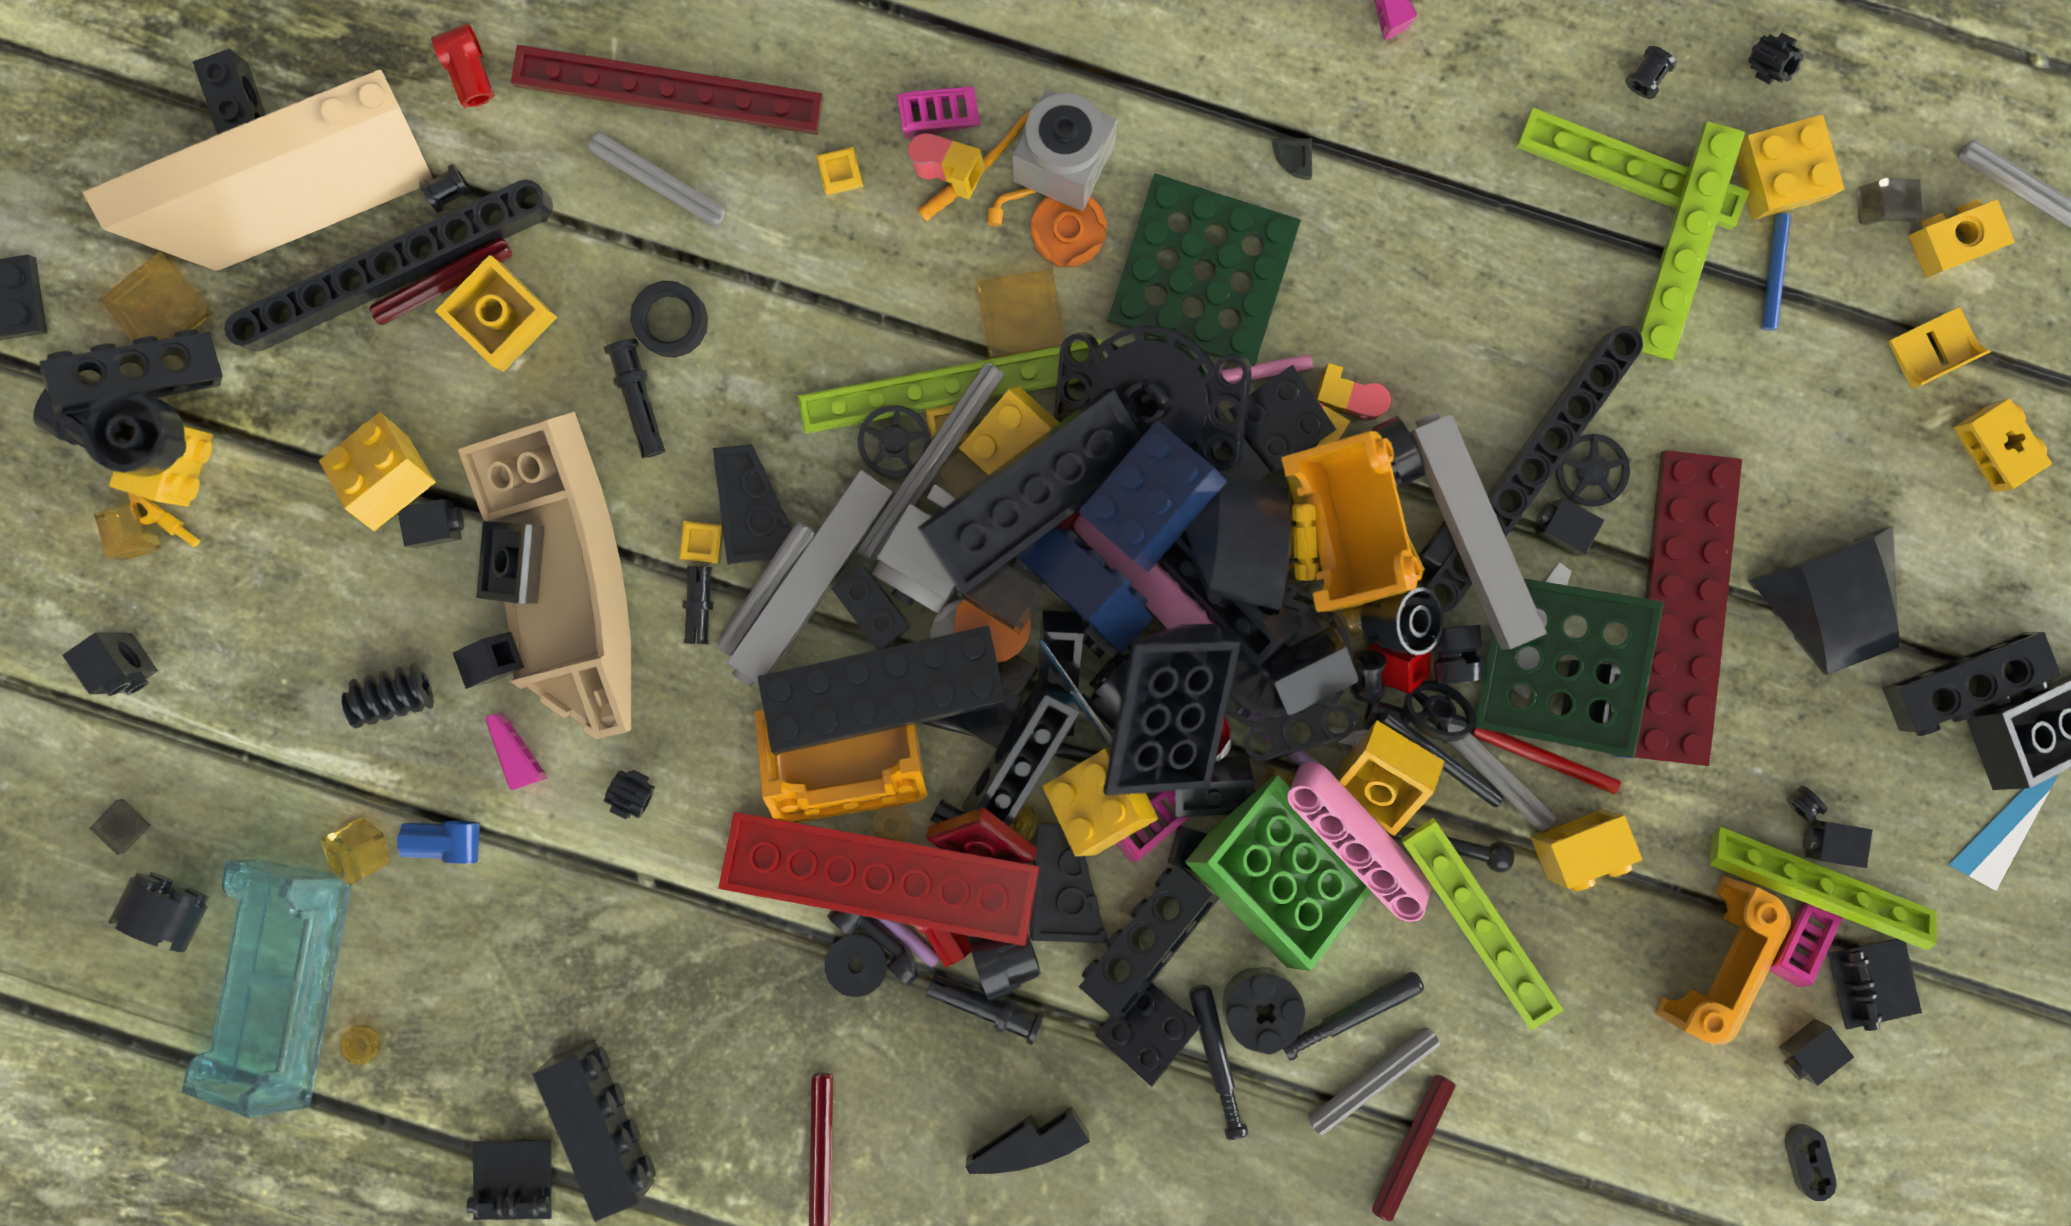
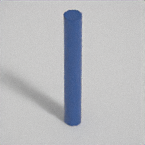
M1777 213L1774 217L1761 329L1768 331L1778 330L1791 215L1787 213Z

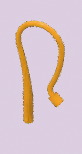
M1031 110L1023 115L1000 143L983 158L984 172L1026 124ZM949 184L939 194L932 197L930 201L919 207L917 212L927 222L959 196L955 195L952 184ZM1026 187L1000 195L995 200L993 206L988 208L986 224L995 227L1002 226L1004 211L1001 209L1002 204L1009 200L1036 193V191Z

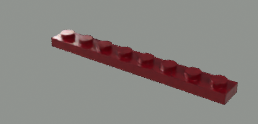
M517 45L511 77L512 85L518 88L818 135L824 100L823 94L819 92Z

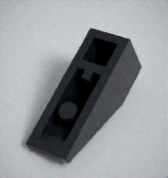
M1042 610L1039 640L1044 641L1078 690L1084 635L1082 619L1076 612ZM1039 641L1037 681L1039 678H1042L1073 694ZM1075 721L1066 736H1074Z

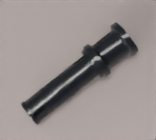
M632 338L611 343L603 348L605 354L610 355L616 375L613 382L618 389L622 390L638 441L641 458L644 459L665 453L666 450L658 431L657 422L645 386L648 377L647 370H642L636 347L639 346L638 340Z
M937 973L934 974L926 994L928 998L931 997L994 1023L993 1028H996V1031L1000 1033L1006 1030L1023 1037L1029 1045H1033L1045 1014L1041 1010L1035 1013L1015 1005L1014 999L1004 998L1003 1001L998 999L989 1001L986 994L939 976Z

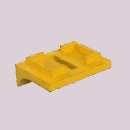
M1960 307L1888 341L1911 389L1926 384L1991 352L1990 349L1984 348L1976 339ZM1926 333H1931L1945 365H1941Z

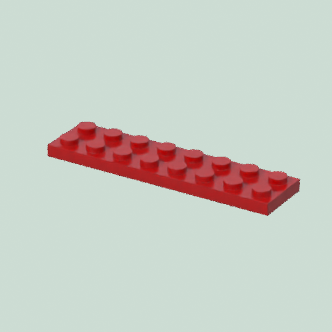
M734 812L718 889L1026 946L1040 867Z

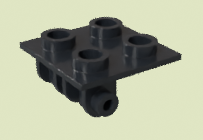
M1291 365L1249 395L1244 433L1271 473H1274L1283 466L1281 457L1307 450L1337 430L1294 365ZM1234 405L1229 411L1236 419L1238 411L1236 405Z
M1894 938L1828 953L1846 1030L1863 1026L1865 1031H1874L1881 1028L1879 1022L1922 1013L1906 942Z
M1151 983L1123 1019L1110 1016L1095 1036L1153 1087L1201 1025L1196 1021L1194 1015L1186 1009L1183 1010L1155 984Z
M551 1140L473 1141V1197H468L466 1205L467 1213H473V1220L552 1219Z

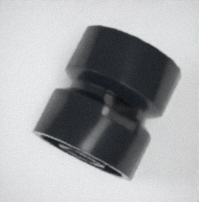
M1480 624L1443 628L1439 641L1432 649V652L1438 654V659L1433 662L1436 684L1486 679L1484 657L1477 654V650L1482 647Z

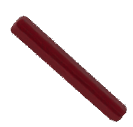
M498 237L372 304L369 310L377 324L385 325L462 284L489 255L502 263L513 255L509 244L504 238Z
M816 1073L811 1079L809 1226H830L833 1075L829 1073Z
M1436 1074L1433 1077L1372 1207V1212L1383 1220L1392 1221L1454 1092L1455 1083L1442 1075Z

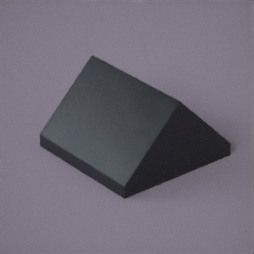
M483 521L476 598L519 604L538 603L545 526Z

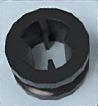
M1801 785L1797 789L1798 795H1790L1786 800L1796 814L1809 824H1814L1817 821L1816 815L1819 813L1824 815L1828 809L1814 792Z

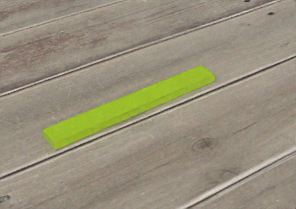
M1101 338L1096 339L1097 342H1098V344L1100 345V344H1101ZM1085 342L1073 343L1071 345V354L1076 360L1085 361L1089 356V347ZM1061 346L797 395L804 433L807 435L860 425L871 412L886 405L906 406L918 414L930 409L956 405L987 362L993 364L1004 373V378L988 400L1002 398L1008 389L1018 386L1026 393L1057 388ZM1072 378L1070 379L1067 385H1073L1083 382L1079 379ZM894 411L883 413L871 422L892 419ZM899 412L900 417L908 416L905 413Z

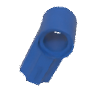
M447 821L444 824L403 823L397 837V849L399 850L400 857L442 859V862L456 864L478 862L480 823L473 821Z

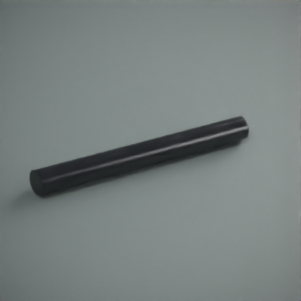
M1389 710L1381 713L1378 718L1379 722L1444 761L1442 770L1491 806L1498 807L1502 803L1504 796Z

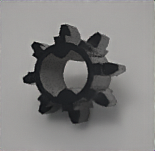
M1782 32L1778 37L1771 34L1768 37L1762 36L1760 41L1751 49L1752 53L1748 58V62L1752 64L1750 67L1757 71L1755 77L1769 85L1774 80L1783 83L1784 80L1790 81L1792 76L1799 71V66L1804 58V55L1801 54L1802 50L1795 46L1797 40Z
M622 770L618 771L605 794L604 803L611 806L609 812L625 820L631 816L637 819L640 818L654 794L655 786L647 783L649 777L635 770H629L628 773Z

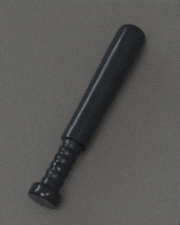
M1408 972L1349 1006L1322 1019L1323 1022L1320 1025H1316L1314 1028L1299 1034L1293 1043L1283 1049L1289 1061H1293L1298 1057L1297 1053L1299 1051L1309 1048L1311 1045L1316 1044V1042H1320L1329 1036L1333 1038L1421 994L1424 990L1423 981L1416 972Z
M1208 985L1195 986L1190 990L1189 997L1196 1021L1201 1025L1198 1030L1211 1071L1215 1091L1220 1094L1223 1112L1225 1113L1227 1124L1224 1130L1225 1136L1228 1140L1241 1139L1248 1135V1128L1240 1120L1241 1117L1237 1108V1102L1235 1101L1236 1098L1233 1090L1235 1084L1212 989Z

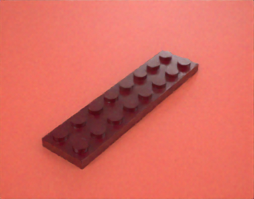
M1668 450L1662 451L1660 454L1645 599L1663 601L1664 607L1635 758L1710 766L1742 459Z

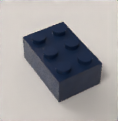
M1156 421L1078 513L1149 573L1225 485L1227 480L1205 459L1159 421Z
M1054 527L1017 555L1057 597L1121 653L1154 619L1144 608L1148 600L1131 586L1132 583L1116 568L1112 570L1106 565L1107 562L1093 548L1085 547L1083 541L1068 527H1065L1062 531Z

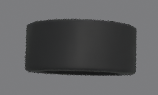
M663 280L648 285L637 295L631 308L630 322L634 335L647 349L663 357L676 358L691 353L701 344L707 333L708 315L703 302L689 287L676 281ZM665 297H676L684 301L692 314V325L688 333L681 339L673 342L661 341L654 337L649 331L647 316L651 306L659 299Z

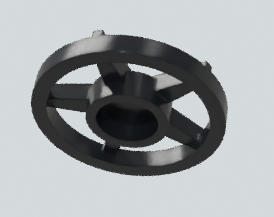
M902 405L882 406L871 412L863 421L858 434L859 452L863 461L874 472L886 477H903L908 475L916 464L915 462L912 465L906 452L910 442L924 437V452L931 442L930 432L924 419L914 410ZM894 411L892 425L887 426L883 430L868 426L877 416ZM899 412L915 419L922 431L908 433L900 426ZM865 431L879 439L881 450L873 461L868 456L864 446ZM886 456L900 457L907 468L887 470L877 464Z
M1600 434L1583 435L1578 438L1573 447L1581 442L1591 441L1589 456L1576 460L1567 458L1566 455L1556 468L1557 482L1562 492L1573 502L1589 507L1601 506L1615 500L1624 491L1630 475L1629 459L1623 448L1613 439ZM1598 441L1611 447L1618 455L1619 460L1607 462L1605 458L1600 456ZM1564 463L1576 468V476L1580 482L1574 492L1565 481ZM1621 465V480L1613 491L1607 478L1610 469ZM1599 485L1607 495L1606 498L1601 500H1587L1578 496L1587 486Z
M1423 681L1410 694L1407 693L1404 698L1403 705L1408 722H1411L1424 734L1441 740L1443 743L1464 739L1475 725V712L1469 701L1460 692L1446 684H1436L1435 681ZM1421 691H1436L1445 694L1446 696L1443 697L1439 695H1434L1431 697H1427ZM1412 696L1423 707V711L1416 713L1412 704ZM1451 698L1463 709L1466 718L1456 714V707L1450 701ZM1424 721H1429L1430 723L1436 725V728L1428 725ZM1449 724L1466 727L1461 731L1448 732Z

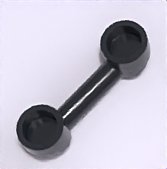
M834 910L829 912L827 915L828 919L844 933L852 935L859 926L889 951L894 957L887 964V967L902 982L911 985L918 977L917 966L908 947L875 919Z

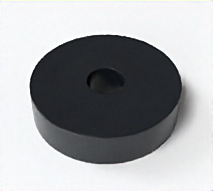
M852 933V935H844L831 946L826 955V977L831 986L843 995L849 997L866 996L875 991L883 982L888 968L887 954L883 946L868 934ZM854 958L860 959L863 962V969L860 971L852 970L849 965L850 960Z

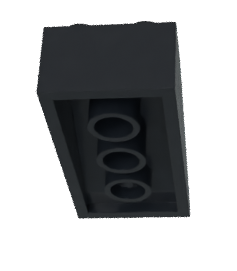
M2071 675L2049 683V687L2041 691L2012 697L2013 701L2008 704L1994 708L1987 707L1976 712V716L1966 720L1992 790L2031 788L2071 768Z

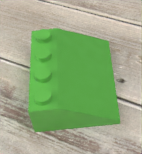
M1274 775L1212 829L1185 863L1287 968L1312 971L1372 891L1290 806L1287 798L1290 787L1279 775Z

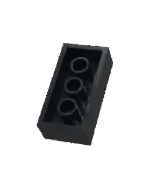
M595 1039L551 1057L532 1075L593 1220L597 1222L639 1204L655 1182L653 1177H655L656 1172L649 1155H643L638 1143L640 1141V1132L636 1122L632 1118L628 1119L623 1107L625 1105L624 1093L618 1083L613 1084L608 1072L610 1068L608 1055L603 1047L598 1048Z

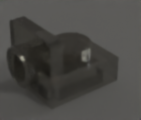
M1885 178L1860 186L1856 190L1858 216L1861 225H1870L1883 220L1912 222L1924 218L1920 180Z

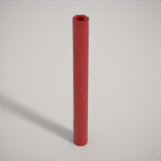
M1473 727L1471 734L1477 739L1615 795L1620 788L1621 781L1506 733Z

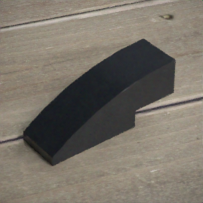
M1072 1106L1041 1127L1038 1126L1032 1115H1030L967 1156L965 1168L969 1174H997L1043 1165L1068 1155L1089 1143V1132Z

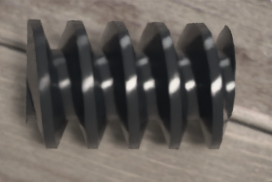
M417 663L410 664V675L408 676L402 667H396L394 670L395 679L393 680L387 671H381L378 684L372 675H366L363 688L357 679H351L349 681V692H343L341 700L344 715L350 726L354 729L361 728L364 723L372 725L376 724L379 719L383 721L391 720L394 715L398 717L406 716L409 711L414 713L421 712L425 706L429 709L433 708L434 699L430 683Z

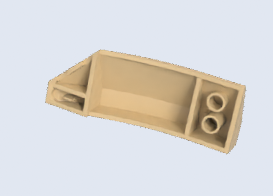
M380 69L204 140L82 193L103 230L219 271L419 189V182L424 179L429 182L433 180V177Z
M575 411L457 449L483 521L545 526L538 603L519 604L504 602L508 629L513 635L524 665L523 669L513 673L514 679L510 680V682L520 689L527 687L539 695L542 704L563 718L570 716L585 726L583 731L594 739L630 731L631 636L621 562L602 487Z

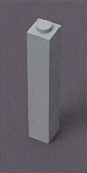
M1435 412L1415 421L1418 428L1411 431L1410 435L1420 454L1425 476L1501 650L1515 648L1547 634L1452 414L1440 418L1438 412Z
M859 471L727 663L735 668L732 672L734 677L751 687L754 682L759 685L757 676L773 673L850 562L862 540L894 496L893 491L864 471Z

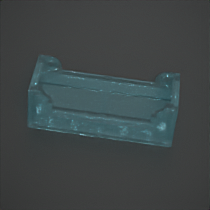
M226 860L222 889L228 897L239 899L211 1048L210 1051L196 1055L189 1063L185 1072L182 1093L246 1118L310 1108L353 878L262 860Z

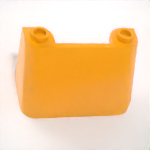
M1369 431L1281 457L1285 476L1295 475L1302 487L1296 488L1297 495L1304 496L1307 503L1314 504L1316 507V520L1312 521L1313 526H1316L1317 550L1322 571L1316 573L1317 581L1324 580L1323 589L1313 593L1317 612L1342 610L1416 588L1417 580L1421 579V567L1418 559L1412 556L1391 467L1394 453L1391 443L1387 438H1382L1377 432Z
M764 710L754 711L762 798L773 819L800 823L912 804L927 797L926 778L916 724L773 755Z
M1722 876L1714 893L1722 897L1727 905L1728 912H1726L1723 919L1740 927L1707 996L1688 988L1686 996L1681 999L1672 1000L1662 997L1655 1012L1656 1015L1703 1041L1717 1045L1727 1044L1737 1036L1791 925V917L1788 910L1776 896L1756 886Z

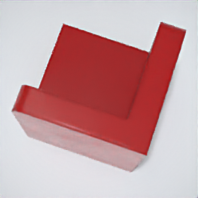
M1373 644L1369 647V650L1382 653L1386 658V668L1382 671V682L1387 686L1410 694L1431 675V650L1422 655L1396 653L1388 648H1381L1378 644Z

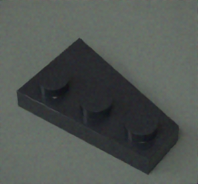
M753 445L713 448L727 565L772 560L792 528Z
M1036 822L1035 847H1037L1034 866L1040 868L1031 913L1030 939L1032 941L1107 943L1108 938L1101 920L1100 909L1093 891L1085 856L1075 857L1060 823Z

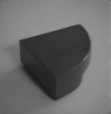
M1274 138L1272 148L1280 166L1294 177L1311 180L1312 139Z

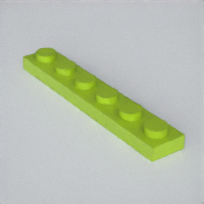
M1532 108L1529 111L1516 144V148L1674 209L1677 208L1689 167L1536 108ZM1729 183L1716 225L1728 230L1735 228L1750 191Z
M1709 121L1704 122L1638 330L1643 339V349L1641 351L1643 354L1674 361L1746 131Z
M1434 817L1402 837L1401 841L1531 1031L1564 1011Z
M1721 826L1712 834L1709 865L1927 951L1937 944V911Z

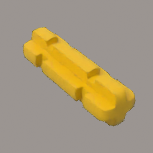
M1299 503L1292 507V521H1296V526H1293L1294 558H1298V563L1294 564L1295 577L1301 581L1317 579L1316 573H1318V563H1314V558L1318 557L1316 526H1313L1312 521L1316 520V507L1311 503Z

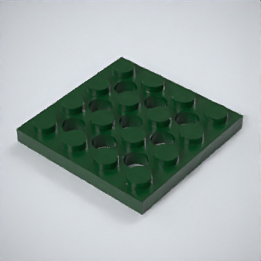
M1154 173L1107 322L1127 329L1137 326H1162L1177 330L1193 339L1209 355L1221 358L1229 353H1238L1245 356L1251 366H1255L1301 219ZM1176 213L1185 215L1190 222L1188 230L1182 233L1171 230L1168 225V219L1171 215ZM1211 225L1221 226L1226 232V240L1221 244L1208 242L1205 237V229ZM1249 236L1258 238L1263 246L1262 252L1257 256L1247 255L1241 246L1244 238ZM1162 250H1171L1177 255L1178 264L1172 269H1163L1157 263V254ZM1200 261L1209 262L1214 268V277L1208 281L1197 279L1193 273V266ZM1233 274H1246L1251 280V288L1244 293L1233 290L1230 285V277ZM1159 286L1164 289L1167 299L1162 305L1153 306L1146 301L1145 291L1149 287ZM1193 297L1202 303L1203 313L1200 316L1191 318L1183 313L1181 304L1187 298ZM1225 309L1234 310L1239 316V325L1234 329L1223 328L1218 321L1219 313ZM1146 333L1149 336L1164 340L1169 338V336L1159 333ZM1179 341L1178 345L1190 348L1189 346Z
M1523 578L1536 609L1544 611L1547 615V624L1545 626L1547 634L1515 648L1501 650L1494 632H1492L1485 668L1486 679L1483 680L1474 727L1635 758L1664 602ZM1573 616H1580L1587 623L1585 634L1579 638L1568 637L1564 630L1565 622ZM1620 623L1626 627L1628 635L1622 644L1611 645L1606 642L1604 631L1610 624ZM1527 647L1535 648L1540 655L1539 664L1530 670L1523 669L1518 663L1520 651ZM1567 654L1576 656L1580 663L1578 672L1571 677H1564L1557 670L1558 660ZM1604 662H1614L1620 669L1618 680L1612 684H1603L1597 678V669ZM1520 685L1530 688L1533 695L1531 703L1524 708L1514 706L1510 698L1512 690ZM1557 693H1566L1572 699L1571 710L1562 716L1554 714L1550 709V700ZM1598 700L1609 702L1613 709L1612 717L1605 723H1596L1589 714L1591 705Z

